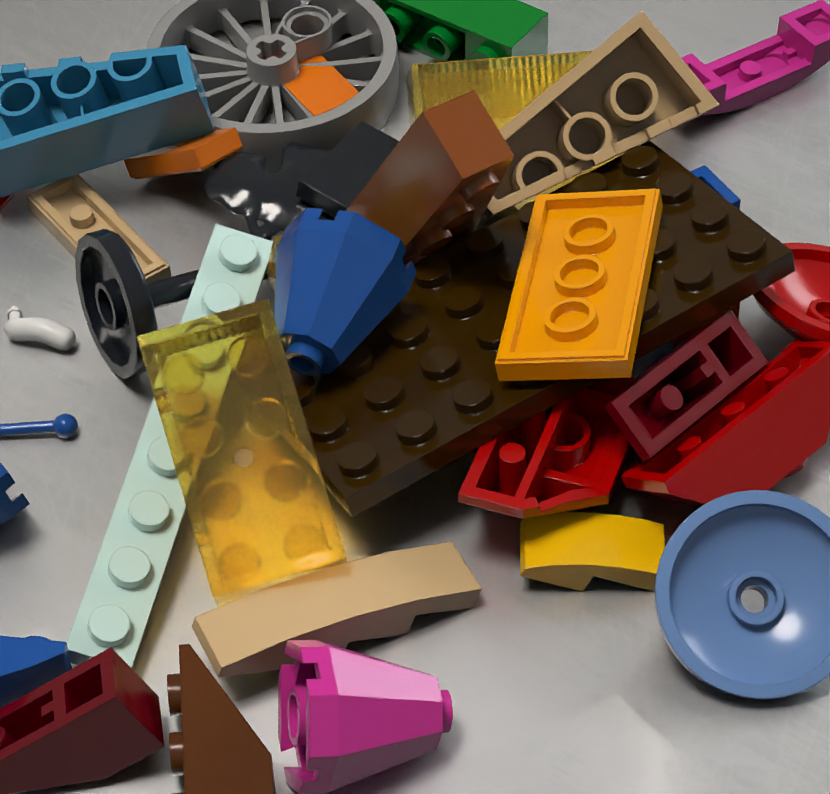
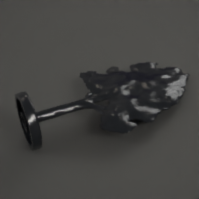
M292 142L283 148L281 166L274 172L265 170L267 159L262 154L235 152L221 160L213 169L204 186L206 195L209 199L221 204L233 214L244 215L251 235L271 241V237L279 231H285L306 208H316L296 197L298 182L332 149H317L312 146ZM513 206L490 218L483 214L474 231L485 228L518 209ZM323 211L319 217L322 220L334 221L335 219ZM257 220L262 221L264 224L259 227ZM108 229L87 233L78 240L75 253V267L81 306L89 331L102 358L113 373L123 379L140 375L153 368L158 353V327L154 309L188 300L199 269L147 283L133 251L119 234ZM277 254L271 255L263 280H273L276 282Z

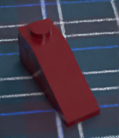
M729 310L687 336L652 363L604 408L644 462L654 456L755 374L768 361L734 313Z
M110 647L0 709V794H15L102 780L133 763L145 759L151 753L165 746L159 696Z

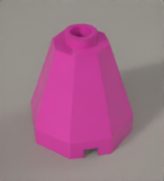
M287 640L284 653L296 659V663L281 665L278 676V738L281 752L295 747L298 767H284L286 783L299 794L328 793L437 750L442 733H448L451 730L453 720L451 696L448 690H440L437 677L318 640Z

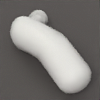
M11 306L7 310L8 321L4 325V332L12 341H39L61 351H67L73 347L76 335L71 328L46 318H22V310L18 306Z

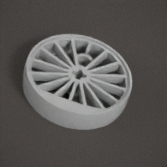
M181 0L157 23L150 35L146 48L186 45L188 49L204 55L190 54L205 88L210 113L213 114L211 117L214 130L236 127L243 145L239 148L240 151L265 156L267 159L265 170L270 172L279 169L283 148L292 142L312 146L317 149L329 150L333 149L361 121L381 131L391 118L397 103L400 65L396 36L390 20L373 0ZM282 18L276 33L272 34L270 19ZM261 20L263 35L252 40L239 23ZM222 30L237 48L209 34ZM346 33L353 35L350 38L334 43ZM320 54L327 60V62L299 64L301 61ZM368 54H374V55L376 56V57L360 58V57L365 56V55H368ZM300 66H333L359 93L342 105L313 116L283 84L296 78L300 72ZM282 104L288 108L297 121L284 122ZM273 105L275 123L261 124L269 106ZM247 114L243 123L238 122L242 117H244ZM218 163L212 165L211 167L215 168L218 165Z

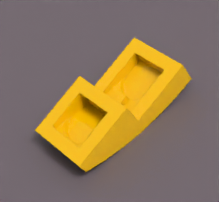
M584 512L552 513L522 519L520 522V576L582 592L593 576L654 591L659 560L665 548L664 524L621 515Z

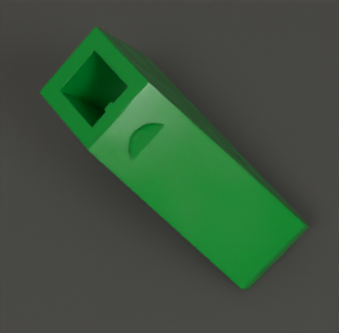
M375 0V3L390 20L398 44L511 92L548 56V12L519 0Z

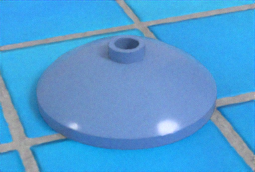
M748 490L716 498L698 508L680 524L669 539L659 560L654 585V601L659 626L668 646L680 663L691 674L708 686L725 694L752 700H771L792 696L813 687L830 675V518L806 501L788 494L767 490ZM752 589L758 591L763 596L764 608L761 612L752 613L743 607L741 603L743 591Z

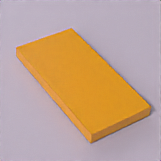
M660 189L536 195L495 360L499 381L631 378L663 209Z

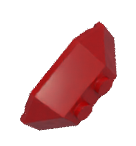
M796 339L781 349V354L759 369L650 459L643 462L639 455H637L629 464L628 470L621 476L626 488L700 508L706 503L727 494L748 490L768 491L783 478L799 472L805 466V460L826 444L830 428V341Z
M631 374V378H602L480 446L459 490L458 502L522 519L608 504L631 444L604 406L634 380L633 375Z

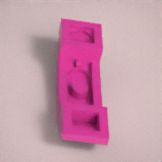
M819 0L780 16L777 35L708 64L702 63L692 53L682 57L684 62L720 104L702 115L735 111L767 100L801 82L830 61V5L824 0Z

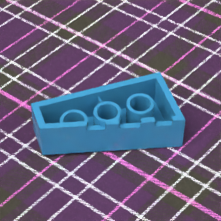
M179 45L112 53L108 61L94 63L84 62L81 56L59 59L58 67L28 70L25 63L2 65L0 73V198L215 132L205 88L187 46Z

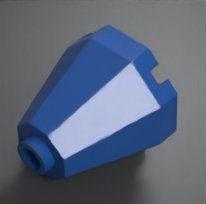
M306 208L285 229L277 247L273 343L284 359L285 364L297 373L315 376L319 373L330 374L409 292L417 271L412 261L406 266L402 261L406 252L402 240L356 212L338 210L333 221L319 219L323 209Z

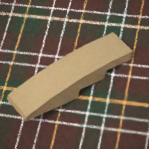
M445 542L389 551L325 567L260 589L196 616L192 629L218 678L280 669L281 665L296 663V659L284 653L287 640H318L346 649L348 642L405 635L408 634L416 615L473 608L482 588L453 542Z

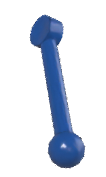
M64 413L51 421L0 424V437L56 433L61 438H69L77 432L78 422L71 414Z

